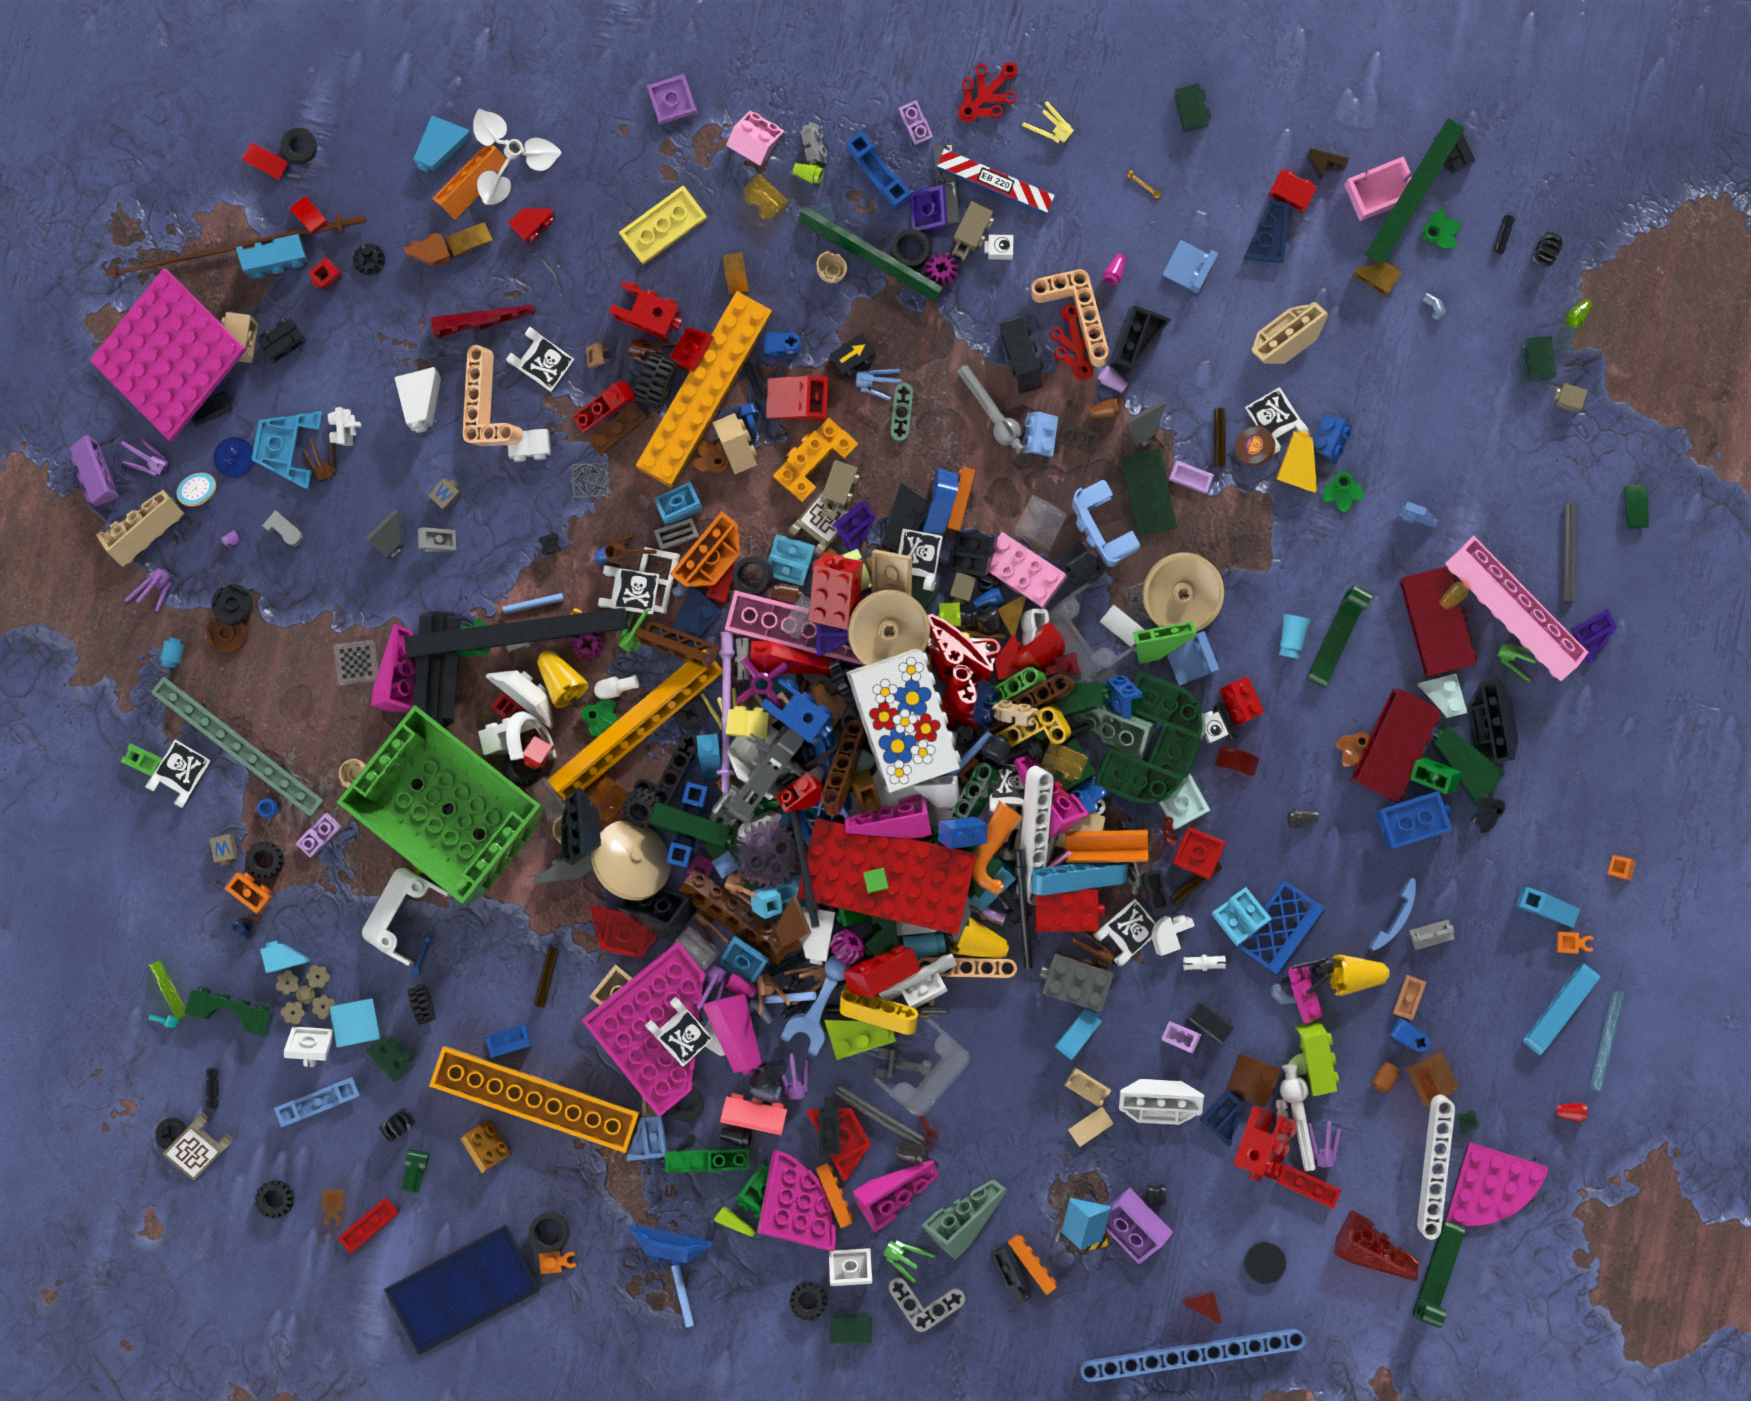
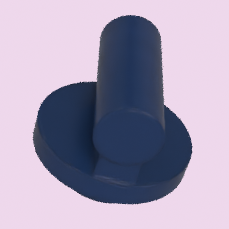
M247 918L237 919L232 925L233 930L238 932L246 941L251 940L252 935L249 929L253 927V921Z

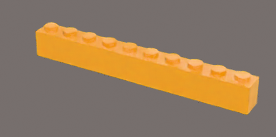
M715 660L710 669L687 661L552 775L548 782L564 801L578 787L583 790L586 789L723 673L722 668Z

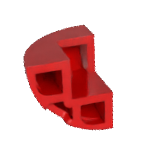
M1047 622L1040 627L1032 642L1019 649L1011 665L1020 670L1032 667L1039 671L1056 665L1055 659L1062 657L1065 653L1063 637L1050 622Z

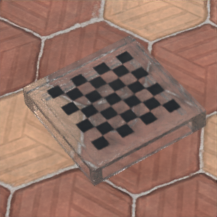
M375 640L334 644L338 685L376 680L378 663Z

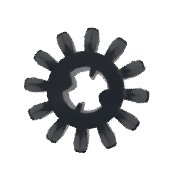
M1547 231L1543 233L1534 249L1533 261L1541 266L1549 267L1553 265L1562 249V237L1553 232Z
M403 1108L379 1126V1130L388 1142H393L414 1126L415 1120L411 1113Z

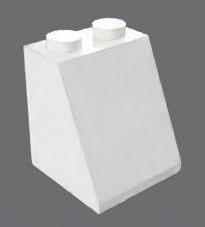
M435 367L395 377L406 424L416 433L427 431V427H431L433 424L441 382L440 374Z
M801 906L811 930L810 936L803 944L805 957L810 959V963L822 965L823 961L827 962L829 944L831 942L836 913L824 910L817 911L820 927L812 928L809 913L806 912V907Z

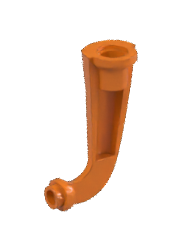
M1000 800L987 823V844L978 845L976 848L977 858L972 875L980 887L998 896L1005 888V885L1001 880L990 878L986 868L1011 832L1023 819V816Z

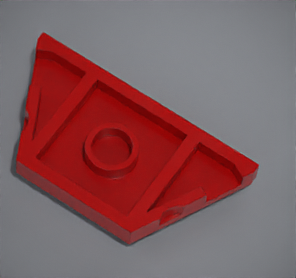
M590 905L600 950L642 958L658 937V935L623 912Z
M838 1108L840 1154L830 1155L843 1181H846L871 1143L852 1108ZM808 1109L806 1112L819 1134V1109Z

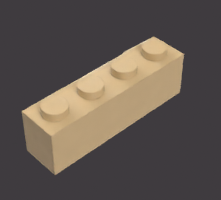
M162 490L144 502L140 510H132L126 514L127 518L120 523L114 522L110 525L111 529L106 533L101 531L96 536L105 550L123 567L133 561L139 552L148 548L154 539L164 534L169 526L179 521L184 512Z

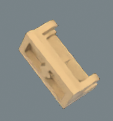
M1077 1068L1073 1069L1064 1086L1098 1107L1103 1105L1105 1098L1111 1092V1089Z

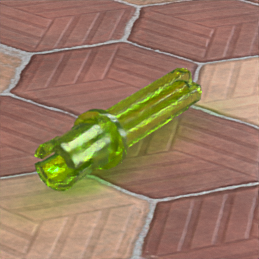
M158 960L150 964L148 967L157 981L155 984L159 985L176 1019L186 1016L185 1008L170 981L171 976L167 975L161 961Z

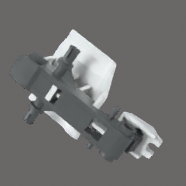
M770 725L768 739H760L753 733L749 734L751 737L736 736L729 746L727 753L737 777L746 784L741 789L731 785L729 793L723 794L714 804L709 817L712 821L722 817L720 824L726 826L728 824L733 826L737 819L742 822H749L754 816L753 810L756 806L764 809V806L759 803L763 797L771 800L784 790L783 787H776L778 780H781V778L790 773H795L799 777L803 776L799 771L803 774L807 773V771L801 768L799 763L791 761L792 756L803 743V738L791 728L784 726L778 731Z

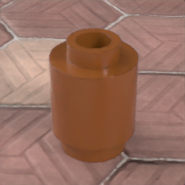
M1385 1062L1383 1066L1379 1067L1371 1082L1374 1084L1373 1088L1382 1094L1386 1091L1390 1093L1399 1077L1398 1072L1400 1069Z

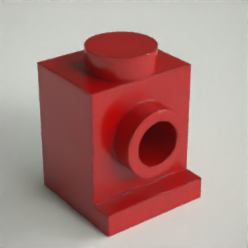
M327 257L308 272L312 277L309 281L317 290L321 287L325 291L337 279L343 277ZM328 274V277L322 280V276Z

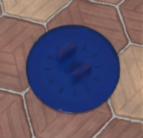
M238 437L227 438L220 442L215 449V466L225 476L232 478L241 477L248 473L254 464V461L251 460L253 449L244 439Z

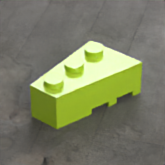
M825 1020L837 1060L897 1041L894 1031L859 1020Z
M1320 1020L1295 1025L1296 1031H1298L1301 1038V1044L1299 1045L1300 1050H1303L1310 1092L1313 1096L1336 1092V1084H1339V1077L1337 1071L1334 1072L1333 1065L1336 1064L1334 1052L1330 1050V1045H1333L1331 1033L1326 1032Z

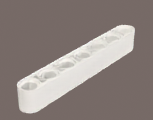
M1038 766L1031 767L1026 774L1020 849H1023L1024 864L1027 868V874L1025 875L1027 902L1031 905H1036V894L1032 892V872L1035 869L1046 868L1053 791L1052 774Z
M1437 1095L1431 1101L1417 1228L1430 1240L1438 1238L1441 1233L1455 1114L1454 1104L1444 1095ZM1446 1103L1445 1109L1439 1110L1440 1105ZM1444 1123V1127L1437 1131L1438 1125ZM1442 1143L1441 1148L1435 1151V1146ZM1439 1163V1168L1432 1171L1433 1166ZM1437 1184V1188L1430 1191L1431 1186ZM1431 1204H1435L1434 1209L1428 1211V1207ZM1429 1224H1433L1429 1231H1425Z

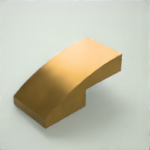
M485 222L464 229L445 239L452 257L469 253L472 249L490 244L493 241Z

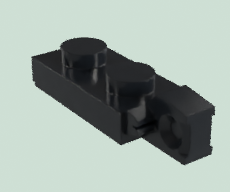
M824 1096V1107H819L818 1113L819 1155L840 1154L838 1107H833V1096Z
M1010 1245L993 1250L991 1256L1007 1291L1010 1290L1014 1293L1018 1303L1031 1298L1027 1283Z

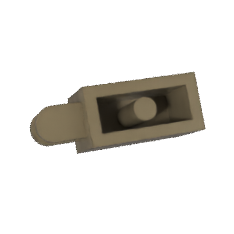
M971 201L954 236V242L957 244L951 256L955 257L956 255L962 258V261H965L970 250L976 251L977 247H982L986 239L984 233L986 229H991L995 220L992 218V210ZM960 245L966 247V251L960 249Z
M834 460L820 502L825 504L820 516L826 515L831 517V520H834L838 508L844 509L845 504H850L853 493H850L851 486L856 487L859 475L856 474L857 467ZM827 505L834 506L835 509L827 508Z

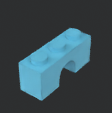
M802 874L780 881L777 885L771 884L752 891L757 895V898L751 896L752 911L764 919L783 913L782 904L789 903L792 897L797 896ZM798 899L800 906L807 903V901Z

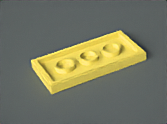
M683 185L621 230L619 234L641 264L645 265L705 221L707 216Z

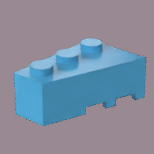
M298 234L273 239L272 243L263 246L261 242L254 243L255 247L243 250L242 246L236 247L242 270L250 279L261 280L270 273H283L286 268H299L304 263L309 262L303 241Z

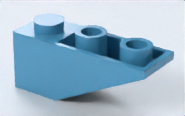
M1521 887L1515 904L1517 908L1574 928L1580 908L1529 887Z

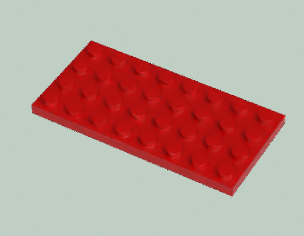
M819 818L815 819L807 852V861L814 898L818 904L959 935L977 858L976 853L954 848L950 849L945 846L909 838L846 833L845 824ZM884 868L889 889L869 894L864 872ZM801 876L797 899L806 901Z

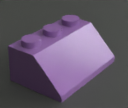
M88 435L82 437L70 447L72 452L70 458L74 466L77 465L78 467L77 477L86 488V491H84L86 500L97 507L117 499L119 496L98 442Z
M1130 1187L1109 1205L1111 1209L1105 1230L1138 1264L1160 1249L1173 1233Z

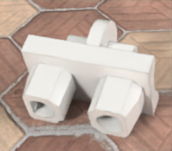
M337 407L335 412L328 414L329 424L337 426V431L330 432L329 434L330 442L353 446V436L356 435V429L361 428V422H355V415H351V410Z

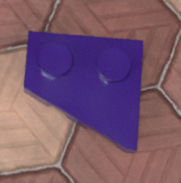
M861 501L833 523L832 526L848 551L851 552L859 548L862 540L865 541L868 529L872 526L876 517L867 503Z
M1605 609L1570 629L1575 639L1589 652L1585 656L1587 662L1592 663L1595 660L1594 657L1605 646L1608 637L1614 633L1617 626L1609 610Z
M817 623L816 656H821L849 642L848 630Z

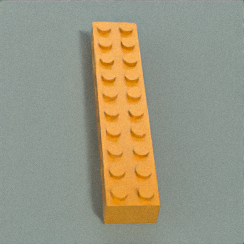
M736 291L711 334L714 339L695 372H689L636 464L638 470L673 489L741 372L743 364L748 360L773 316L772 310Z
M447 1046L442 1047L429 1085L444 1092L624 1153L628 1151L641 1113Z

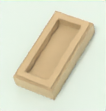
M1101 1106L1069 1128L1068 1131L1079 1147H1081L1114 1123Z

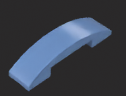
M1408 878L1398 895L1405 899L1387 933L1378 931L1368 947L1369 950L1375 951L1387 944L1403 927L1414 903L1416 880L1414 878Z
M353 1077L275 1107L274 1110L280 1126L284 1127L357 1098L360 1095Z

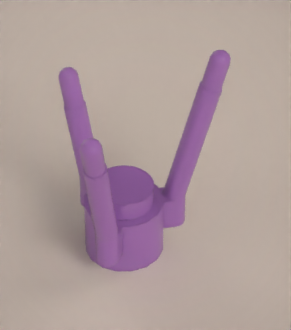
M142 439V442L156 457L153 455L150 458L127 443L121 442L122 446L148 461L147 466L150 468L126 461L122 462L123 465L150 473L153 476L157 474L161 476L165 472L169 464L166 461L167 457L160 454L145 439Z
M158 568L125 601L129 602L148 584L149 586L136 600L137 603H140L154 586L159 589L163 586V591L155 609L159 611L166 593L172 585L169 582L172 577Z
M712 965L711 969L707 968L704 981L707 979L710 983L697 1006L698 1009L702 1008L714 985H719L715 1001L721 999L723 988L727 981V978H725L726 971Z
M790 1054L793 1082H789L788 1085L785 1074L781 1077L785 1094H788L789 1100L805 1098V1092L808 1091L809 1060H805L802 1084L801 1081H797L794 1055Z
M1327 1122L1325 1149H1319L1318 1153L1312 1125L1308 1123L1314 1160H1317V1166L1333 1167L1341 1129H1337L1333 1149H1330L1331 1122Z

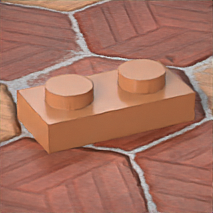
M1405 975L1392 1014L1413 1021L1426 982Z

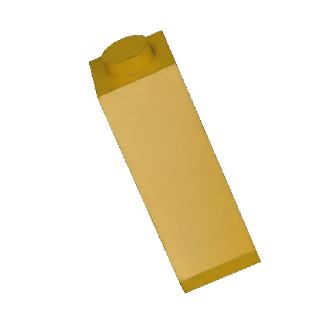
M1293 431L1276 476L1277 480L1315 493L1317 486L1313 438L1309 437L1310 433L1306 431Z

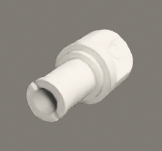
M634 675L623 679L611 677L600 680L594 687V693L600 699L621 696L622 691L639 688L638 679Z

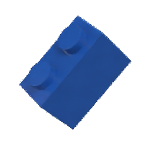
M977 817L939 821L938 841L950 849L987 844L988 824Z

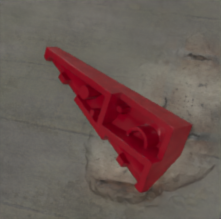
M532 304L430 317L434 336L438 340L475 327L478 331L536 312Z

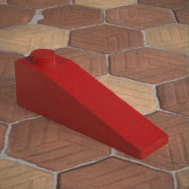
M751 641V663L759 673L769 674L785 662L789 669L782 674H831L829 663L833 662V658L822 655L816 656L815 653L772 641Z

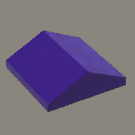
M945 185L911 192L912 229L927 232L936 231L948 225Z

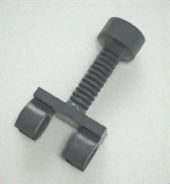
M879 1048L878 1056L890 1057L889 1070L876 1068L875 1076L892 1078L893 1069L898 1068L920 1072L922 1077H930L932 1061L923 1060L921 1064L900 1062L894 1059L896 1050Z

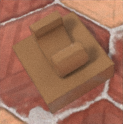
M598 343L587 347L588 368H596L610 362V359L603 358V353L608 352L609 349L606 347L602 348V344Z

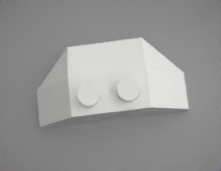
M516 670L486 675L487 679L552 729L551 699L547 695L548 691L540 683L538 686L534 685L531 682L533 678L525 671L519 673Z
M1140 1079L1120 1091L1119 1110L1125 1112L1138 1123L1179 1125L1196 1115L1202 1114L1204 1094L1182 1081Z

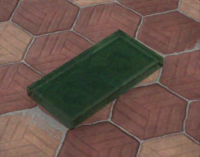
M1156 449L1120 457L1137 536L1177 528L1161 450Z

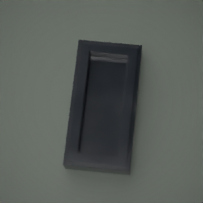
M222 391L206 399L191 418L195 427L233 411L226 393Z

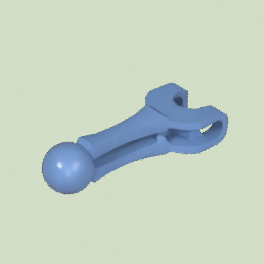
M836 955L831 956L825 964L827 976L816 1001L806 1013L795 1014L789 1019L781 1035V1040L789 1042L795 1033L804 1032L811 1040L808 1053L814 1057L818 1054L827 1037V1031L822 1022L824 1008L838 982L845 980L843 970L850 968L851 965L847 963L842 964L840 959H836Z

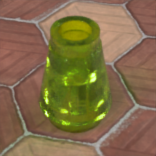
M1586 298L1566 313V323L1573 328L1582 326L1594 306L1593 303Z

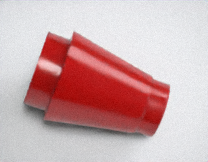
M1582 1102L1557 1105V1117L1579 1123L1587 1121V1105L1582 1104Z

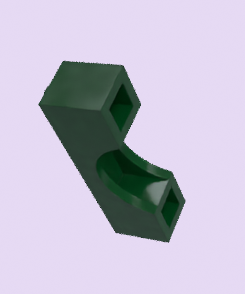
M199 987L198 990H191L185 1014L209 1019L217 1010L227 1008L237 1013L241 1018L243 1031L263 1037L268 1036L275 1013L269 1011L270 1007L258 1004L257 1007L249 1005L250 1001L238 998V1001L230 999V995L220 992L217 996L211 994V990L204 987Z

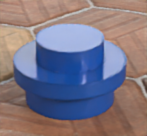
M270 798L262 799L257 805L258 814L265 819L274 817L278 811L277 803Z

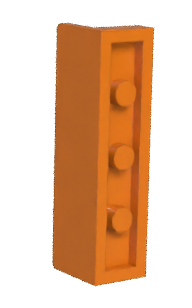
M484 145L432 199L456 220L480 195L477 190L479 176L486 171H494L498 174L506 161L505 156L494 145Z
M1148 830L1066 831L1065 849L1066 853L1070 851L1071 855L1065 861L1066 863L1147 862Z

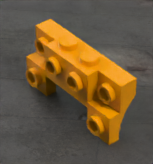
M830 418L812 434L810 432L807 433L801 440L802 444L798 449L794 447L787 456L789 458L787 462L773 475L783 487L802 503L816 489L807 477L833 450L845 459L858 446V443Z

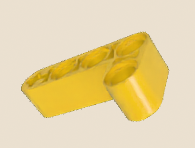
M1048 705L1032 715L1035 718V730L1030 727L1014 724L994 736L1000 734L1007 737L1012 747L1044 729L1051 742L1060 744L1070 737L1071 729L1060 709L1055 705ZM1047 710L1053 713V720H1049L1046 717ZM1057 728L1063 731V738H1059L1056 735ZM1012 729L1018 732V739L1013 738L1011 734Z
M847 984L845 985L840 999L839 1011L842 1015L906 1035L915 1033L918 1019V1011L915 1008L876 996L870 998L851 994Z

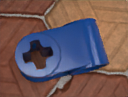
M794 332L765 333L762 335L764 356L796 354L801 349L800 338ZM793 339L795 343L793 344V347H790V340Z
M1401 1018L1398 1019L1389 1033L1390 1037L1416 1052H1424L1430 1046V1040L1425 1034ZM1423 1038L1422 1043H1424V1046L1417 1048L1415 1039Z

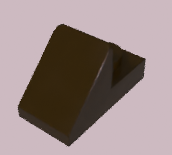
M1313 148L1309 149L1306 156L1320 180L1324 176L1326 166L1332 171H1344L1349 160L1348 157Z

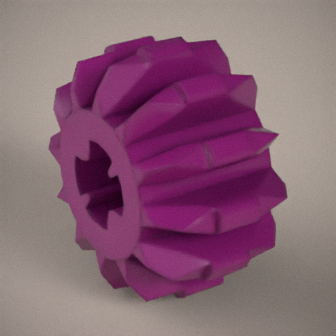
M938 252L937 259L931 255V262L925 263V266L928 268L925 270V274L930 275L928 279L931 281L935 279V283L942 282V287H945L946 281L952 284V277L957 278L958 273L955 271L959 269V266L953 265L956 261L955 258L948 260V253L943 258L941 253ZM941 266L945 267V271H942V273L938 272Z
M846 928L837 932L829 944L832 948L831 953L836 955V959H840L842 964L847 963L848 965L859 961L866 949L862 945L864 941L859 939V935H855L853 930L849 931Z

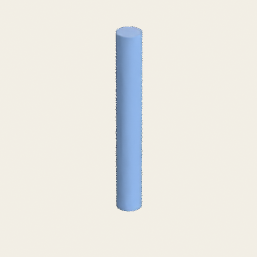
M560 593L504 606L503 612L505 615L564 601L563 594Z
M816 992L785 994L789 1002L816 1000ZM779 994L763 996V1004L784 1002Z
M673 1265L671 1268L685 1326L691 1327L694 1326L680 1265Z

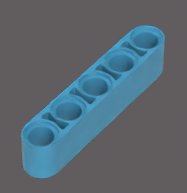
M1128 862L1076 863L1035 869L1032 872V892L1036 895H1049L1123 884L1127 882Z
M1582 963L1525 1036L1523 1043L1538 1055H1541L1597 983L1600 975Z

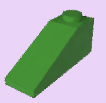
M1189 621L1133 632L1135 651L1139 664L1160 660L1196 637L1197 631L1194 622Z

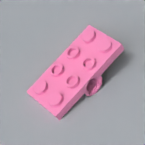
M1002 532L997 538L993 560L988 572L1004 582L1006 586L1017 594H1022L1044 609L1068 577L1067 574Z

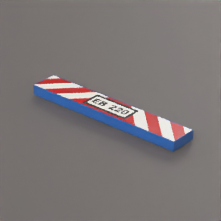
M945 148L936 166L939 170L1046 215L1055 196L1052 193Z

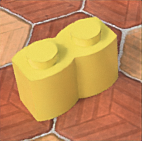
M734 706L733 709H728L726 734L729 736L751 737L749 734L753 733L760 739H768L771 714L766 712L764 708H754V711H746V707Z

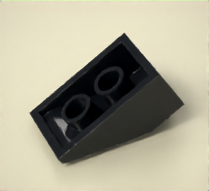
M665 886L653 896L643 900L624 899L618 907L620 911L656 935L673 942L696 912L690 896Z

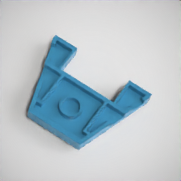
M315 411L308 414L302 413L295 416L259 420L251 460L309 490L312 471L293 468L292 464L299 428L320 430L323 412Z

